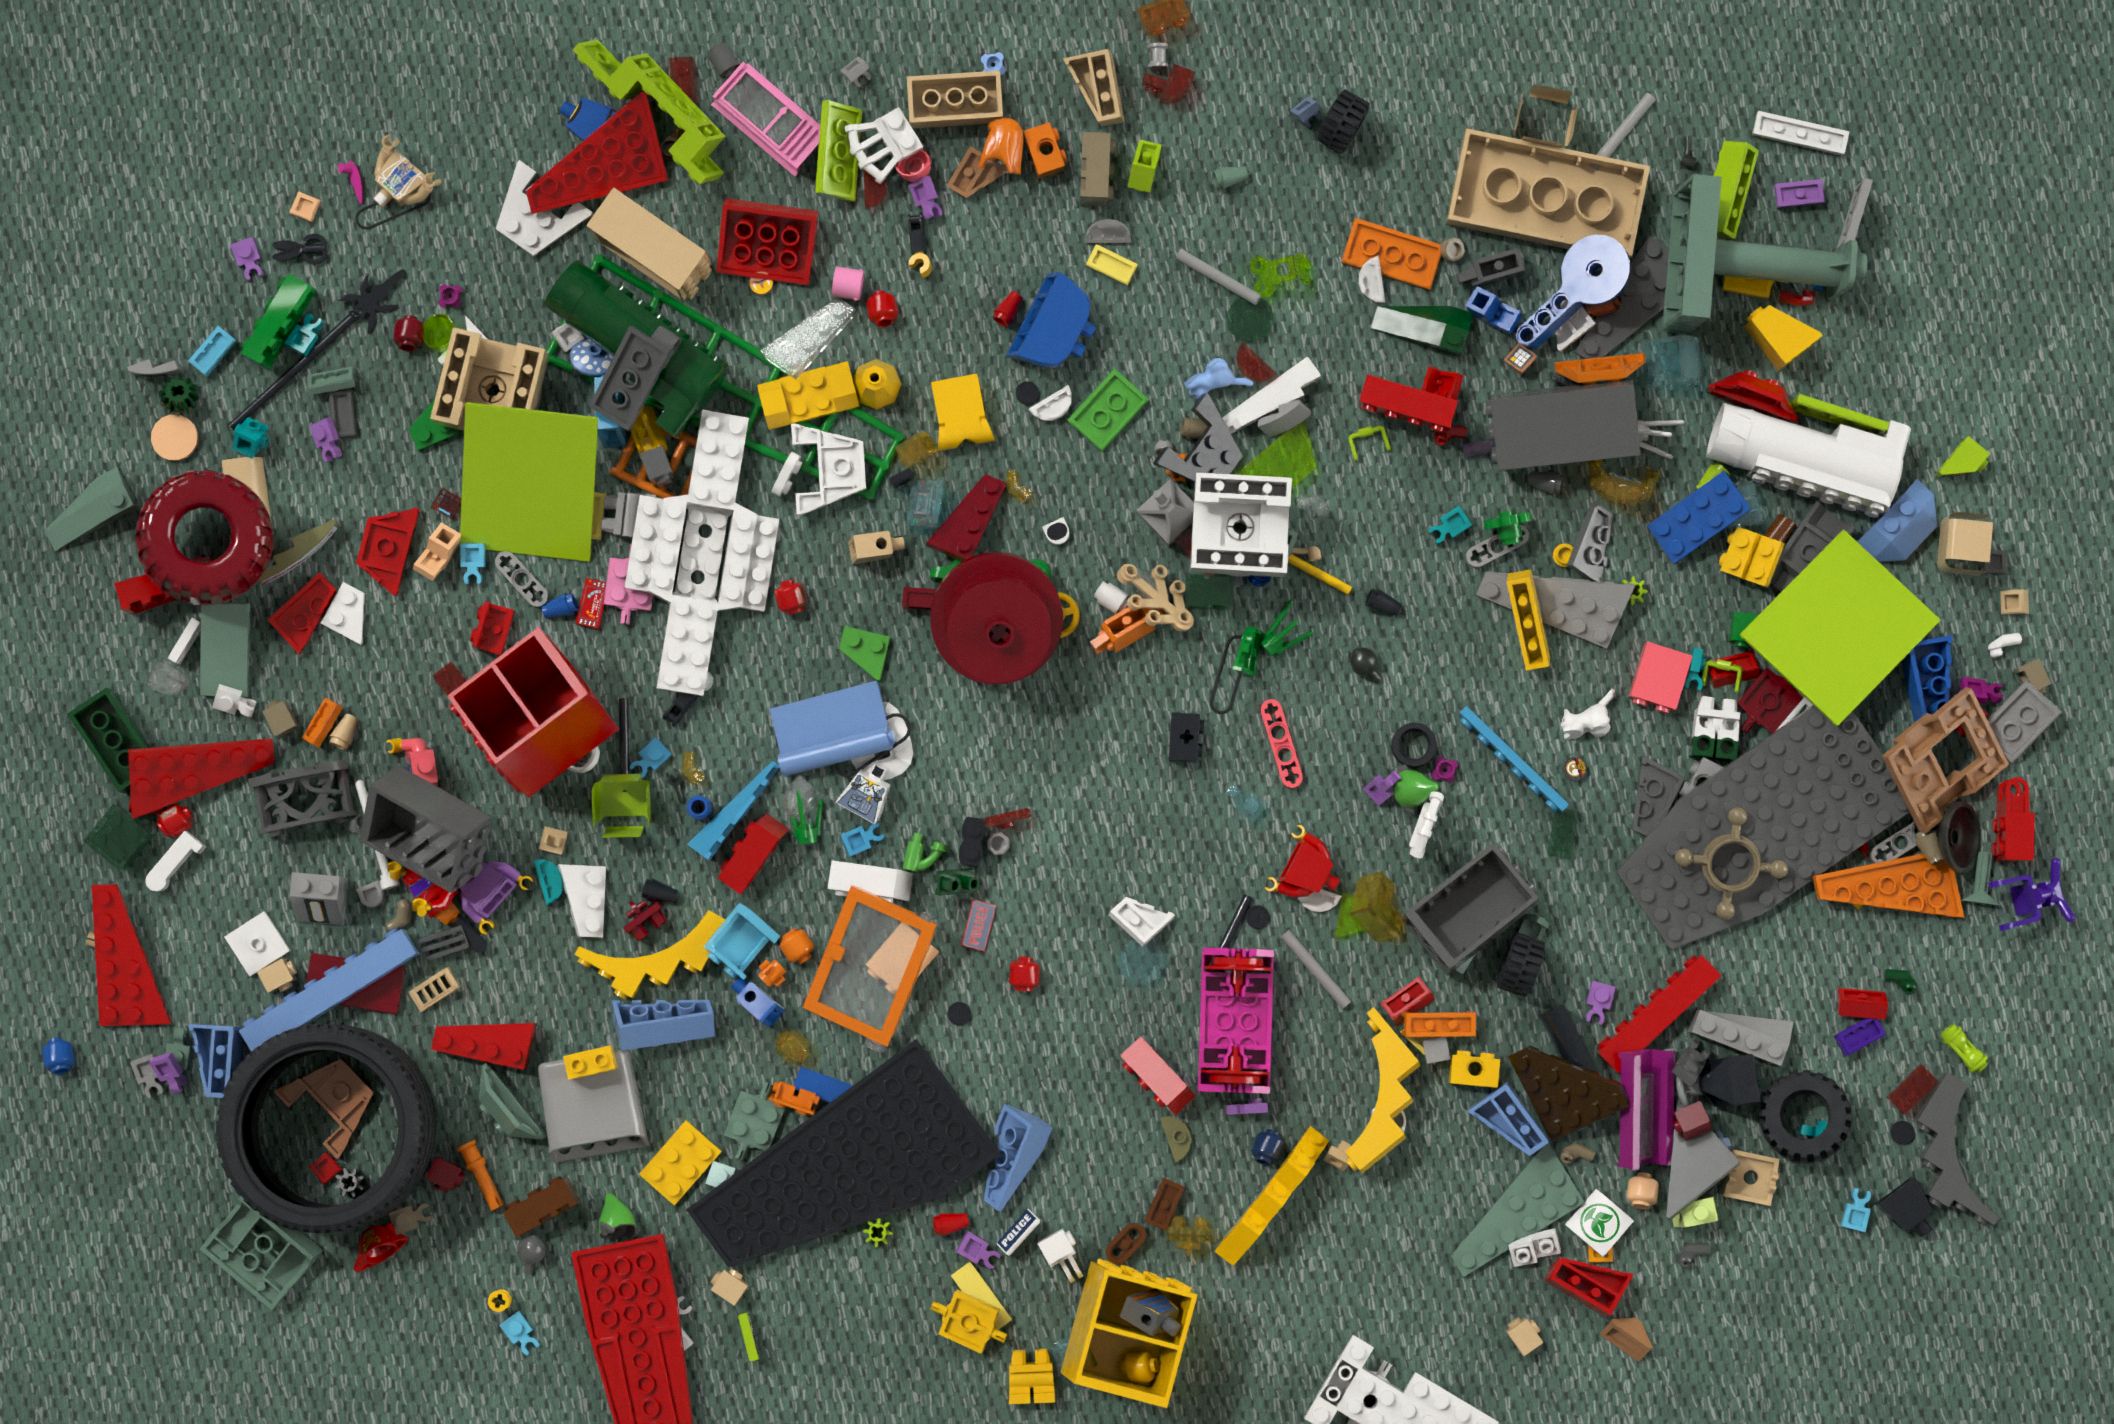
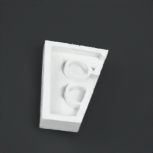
M559 864L558 868L562 875L564 890L571 907L570 911L577 936L602 938L606 867Z

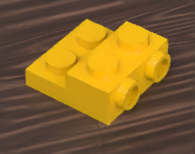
M1736 527L1735 531H1731L1728 536L1727 542L1730 545L1727 553H1723L1720 557L1719 565L1722 566L1720 571L1768 588L1785 543Z

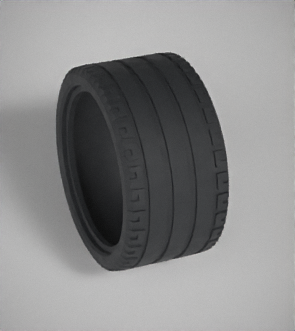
M314 1024L296 1027L275 1035L246 1056V1059L232 1073L233 1077L228 1080L222 1093L224 1096L223 1099H220L217 1111L219 1120L216 1121V1136H218L219 1142H216L219 1158H222L223 1161L221 1165L225 1175L232 1181L230 1184L236 1193L244 1198L243 1201L251 1209L258 1211L259 1215L288 1229L306 1233H333L360 1227L386 1216L393 1209L401 1205L415 1190L421 1181L420 1179L426 1173L430 1164V1157L434 1152L436 1142L434 1139L437 1133L436 1110L434 1100L431 1099V1091L426 1079L422 1077V1072L414 1061L402 1049L394 1045L393 1042L363 1028L348 1025ZM327 1050L345 1053L369 1066L388 1088L394 1101L398 1118L397 1144L391 1162L384 1174L364 1194L352 1201L339 1205L309 1201L286 1188L267 1165L261 1150L258 1134L262 1103L276 1078L297 1060L310 1054Z

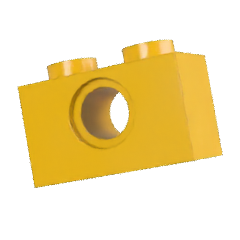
M611 1045L563 1056L568 1080L618 1069L614 1048Z
M1457 1050V1055H1451L1448 1083L1498 1088L1500 1059H1494L1495 1054L1481 1053L1480 1057H1472L1469 1051ZM1472 1062H1477L1481 1068L1480 1073L1476 1076L1471 1075L1468 1071V1067Z

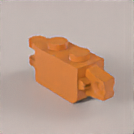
M1127 607L1103 622L1101 625L1102 630L1098 633L1099 636L1090 641L1091 647L1096 655L1107 649L1109 651L1114 650L1117 653L1156 629L1155 626H1150L1145 621V616L1149 611L1156 610L1160 615H1166V612L1163 609H1138L1133 611ZM1150 615L1151 619L1156 621L1155 617Z

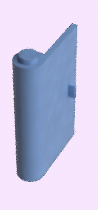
M878 681L770 709L780 751L778 763L784 777L890 750L893 748V744L896 743L894 731L889 729Z

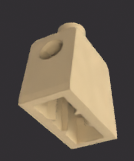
M889 531L853 535L848 541L852 565L888 559L893 555V551L905 549L903 536L890 537ZM876 543H880L883 549H879Z

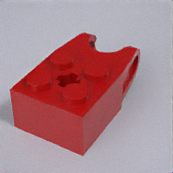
M2019 777L2004 780L1997 788L1996 818L1992 819V832L1996 833L1995 842H1992L1991 853L1992 856H1995V862H2028L2034 860L2035 813H2030L2029 786L2024 779ZM2011 785L2015 788V795L2010 791Z

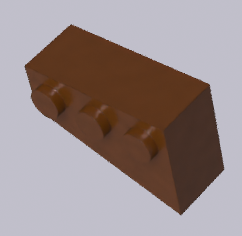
M558 1176L548 1182L549 1186L541 1190L539 1187L527 1194L529 1198L520 1202L517 1199L506 1205L508 1210L504 1211L503 1214L516 1238L581 1203L568 1177L562 1179L561 1176Z

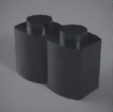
M966 817L962 825L964 841L959 848V861L961 865L973 867L980 865L983 857L981 843L986 834L984 819Z

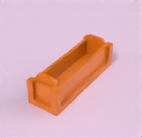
M1402 1011V1016L1404 1017L1402 1035L1405 1037L1476 1036V1012L1410 1013Z

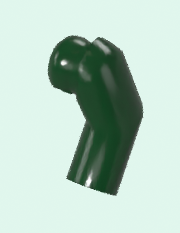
M1885 969V981H1896L1908 995L1916 992L1917 984L1908 971Z

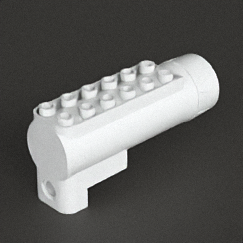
M1723 403L1711 432L1706 457L1726 463L1734 468L1748 470L1746 476L1751 477L1754 482L1775 484L1774 487L1780 490L1791 489L1797 491V494L1800 496L1818 497L1823 503H1838L1846 510L1855 511L1857 509L1864 511V514L1869 517L1878 518L1879 515L1885 514L1890 509L1891 502L1896 493L1911 428L1891 420L1888 430L1879 436L1840 424L1830 435L1773 418L1752 409H1744Z

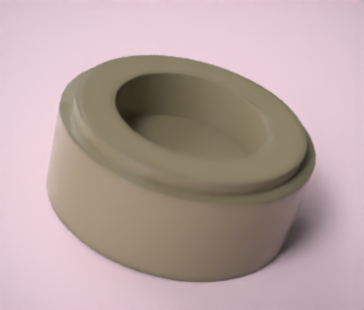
M1448 238L1441 244L1440 252L1446 261H1458L1463 257L1465 247L1460 239Z

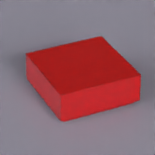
M328 1151L309 1166L310 1170L323 1185L327 1184L343 1170Z

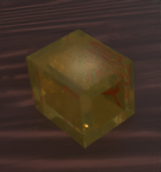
M927 431L917 433L895 447L899 460L906 468L916 466L938 452Z

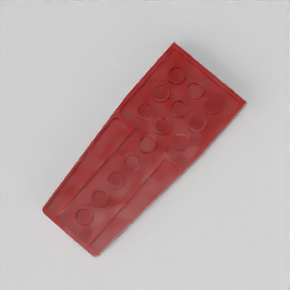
M664 1233L571 1252L586 1327L614 1423L693 1424L679 1305Z

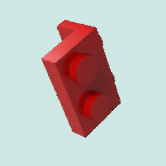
M1429 366L1421 390L1457 400L1464 375L1457 372L1441 371Z
M487 601L484 602L483 606L480 605L476 617L479 619L477 629L473 628L470 642H473L472 647L502 655L515 610L491 604Z

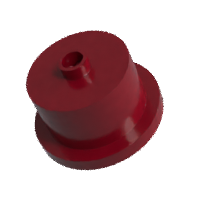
M989 552L975 555L962 561L945 575L933 596L930 610V625L933 640L939 653L955 671L976 682L1007 684L1030 676L1049 660L1060 640L1063 612L1058 592L1051 579L1041 568L1015 554Z

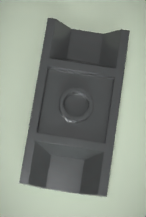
M1816 501L1783 547L1769 585L1782 592L1843 529L1851 535L1856 527L1840 520L1827 511L1819 501Z

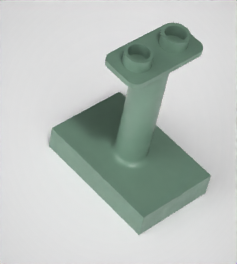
M1693 174L1673 192L1662 331L1691 333L1710 318L1714 274L1827 286L1826 298L1834 300L1847 290H1851L1855 281L1862 282L1865 278L1867 255L1866 253H1857V240H1849L1834 252L1717 240L1721 177Z

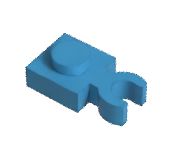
M655 737L639 752L643 759L633 762L629 768L633 770L636 766H641L643 769L641 775L644 778L650 766L656 771L672 754Z
M879 823L870 825L866 832L860 826L839 835L848 857L871 848L870 840L877 842L885 837L884 834L880 836L873 834V829L880 826Z

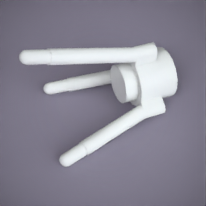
M1637 420L1640 447L1672 459L1673 456L1642 441H1647L1648 435L1672 436L1671 432L1649 430V426L1683 425L1685 422L1683 420Z

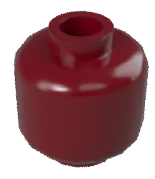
M406 315L397 320L394 326L393 342L402 351H416L417 348L423 345L424 324L412 315Z

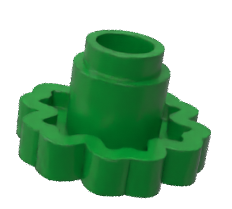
M1513 510L1499 513L1500 518L1483 521L1485 530L1497 528L1499 540H1502L1504 546L1520 543V536H1523L1520 523L1529 522L1532 519L1530 512L1514 515Z

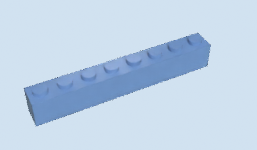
M397 928L389 931L384 935L386 937L385 940L380 943L377 941L370 943L364 948L366 951L358 956L355 953L344 960L345 965L340 968L336 966L324 972L325 977L321 980H311L304 985L305 990L298 994L296 991L290 993L283 998L285 1002L281 1005L276 1006V1004H273L263 1011L265 1015L258 1019L252 1017L244 1022V1028L239 1030L250 1050L253 1051L269 1038L279 1035L284 1031L307 1025L419 955L420 953L404 929L398 931Z

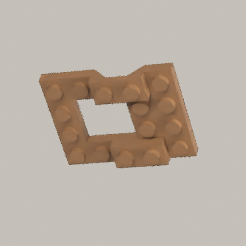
M1965 687L1935 713H1926L1895 738L1893 740L1895 745L1882 755L1919 831L1922 833H1927L1942 821L1945 808L1956 799L1977 792L2009 765L1972 688ZM1961 724L1977 759L1961 772L1954 770L1945 778L1931 748Z

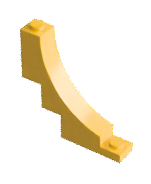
M1374 1007L1367 1012V1016L1370 1019L1367 1023L1375 1033L1380 1031V1033L1372 1038L1380 1071L1378 1099L1365 1130L1355 1143L1345 1151L1348 1156L1345 1160L1353 1171L1358 1169L1362 1174L1406 1139L1405 1134L1394 1122L1393 1118L1413 1103V1099L1400 1082L1421 1066L1417 1058Z

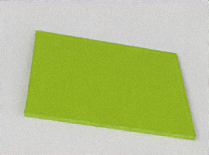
M466 402L460 544L485 543V550L509 551L511 553L590 562L599 417Z
M1843 529L1739 636L1837 727L1941 619Z

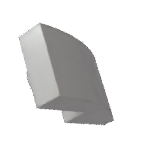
M1292 400L1289 403L1279 405V413L1258 418V427L1268 437L1276 436L1303 422L1311 415V410L1300 400Z

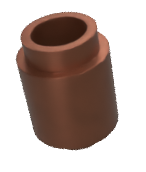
M1619 295L1604 304H1585L1591 317H1600L1618 311L1622 304V299Z

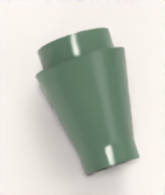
M1245 166L1217 167L1216 170H1212V180L1216 189L1221 188L1223 190L1248 179Z

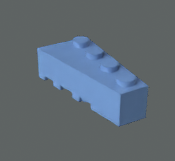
M612 1000L613 1023L621 1051L650 1046L656 1047L663 1044L681 1043L683 1041L715 1036L714 1013L710 1000H678L676 1004H671L665 1000H656L655 1004H642V1000H632V1004H620V1000Z

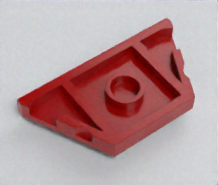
M416 507L406 511L392 512L387 515L368 518L356 561L358 566L394 596H398L420 509Z

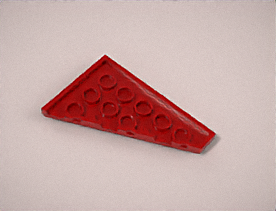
M644 91L639 92L525 190L531 214L607 196L613 187L623 192L668 180L647 94Z

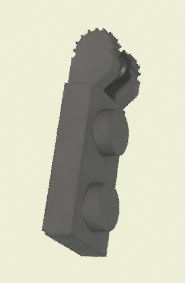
M1697 1038L1682 1052L1672 1070L1689 1087L1696 1082L1707 1062L1706 1059L1711 1053L1708 1048L1701 1053L1695 1050L1700 1043Z

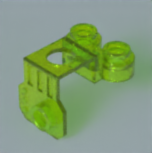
M1303 253L1272 261L1265 257L1256 256L1250 262L1251 272L1261 277L1254 285V291L1260 294L1261 298L1271 297L1275 290L1274 287L1280 286L1279 283L1293 279H1299L1303 285L1310 286L1309 270H1311L1309 258L1305 257ZM1260 261L1261 267L1256 269L1255 264ZM1281 263H1286L1289 266V273L1284 277L1279 276L1277 273V267ZM1264 284L1265 290L1260 292V285Z

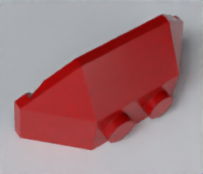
M1752 371L1737 372L1710 384L1706 389V393L1761 414L1796 424L1798 421V416L1785 388L1779 386L1780 383L1775 380L1766 379L1765 381L1757 378L1758 375Z

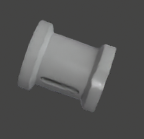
M1148 44L1147 49L1150 50L1149 70L1168 69V63H1166L1168 44Z

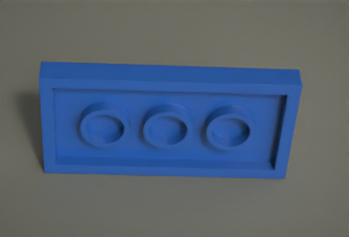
M1722 471L1648 524L1647 527L1673 564H1676L1748 513L1752 508L1726 471Z

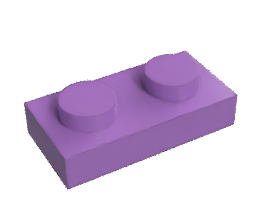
M1822 179L1774 185L1777 209L1817 205L1825 202Z

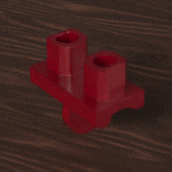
M631 900L629 905L632 909L625 913L628 919H631L636 914L638 916L625 925L623 929L627 934L631 933L639 942L649 935L642 925L644 922L650 919L656 928L667 922L664 913L661 911L663 907L660 903L656 902L642 912L641 910L648 906L646 901L643 900L636 904Z

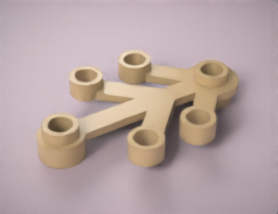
M1124 564L1118 570L1117 578L1122 584L1130 585L1133 583L1150 598L1142 599L1137 594L1132 595L1127 601L1129 609L1133 611L1138 609H1163L1168 613L1160 615L1156 610L1149 611L1145 616V621L1148 625L1171 624L1177 631H1186L1192 627L1194 619L1192 614L1185 609L1182 593L1186 587L1182 581L1176 580L1169 587L1170 593L1174 597L1175 606L1168 600L1165 577L1168 571L1165 566L1157 565L1151 573L1155 579L1157 591L1138 575V570L1134 565ZM1150 615L1155 617L1156 621L1152 620Z

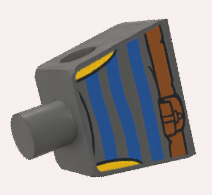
M1155 1288L1127 1296L1120 1314L1122 1319L1149 1335L1167 1332L1174 1337L1181 1329V1324L1176 1322L1179 1308L1158 1289Z

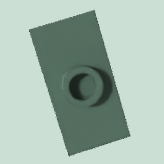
M354 367L307 375L309 395L355 387Z

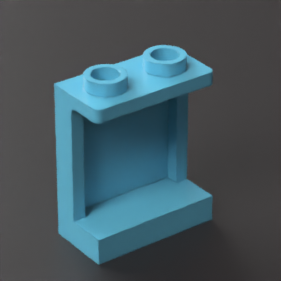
M739 903L703 947L710 952L707 956L716 964L721 962L726 966L724 971L734 979L738 976L744 980L747 977L743 973L768 941L775 944L780 935L748 907Z

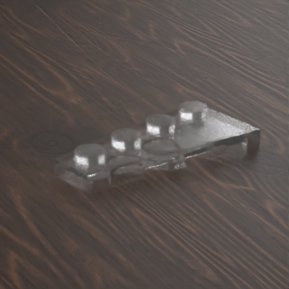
M837 297L761 349L760 354L796 380L857 314L856 309Z

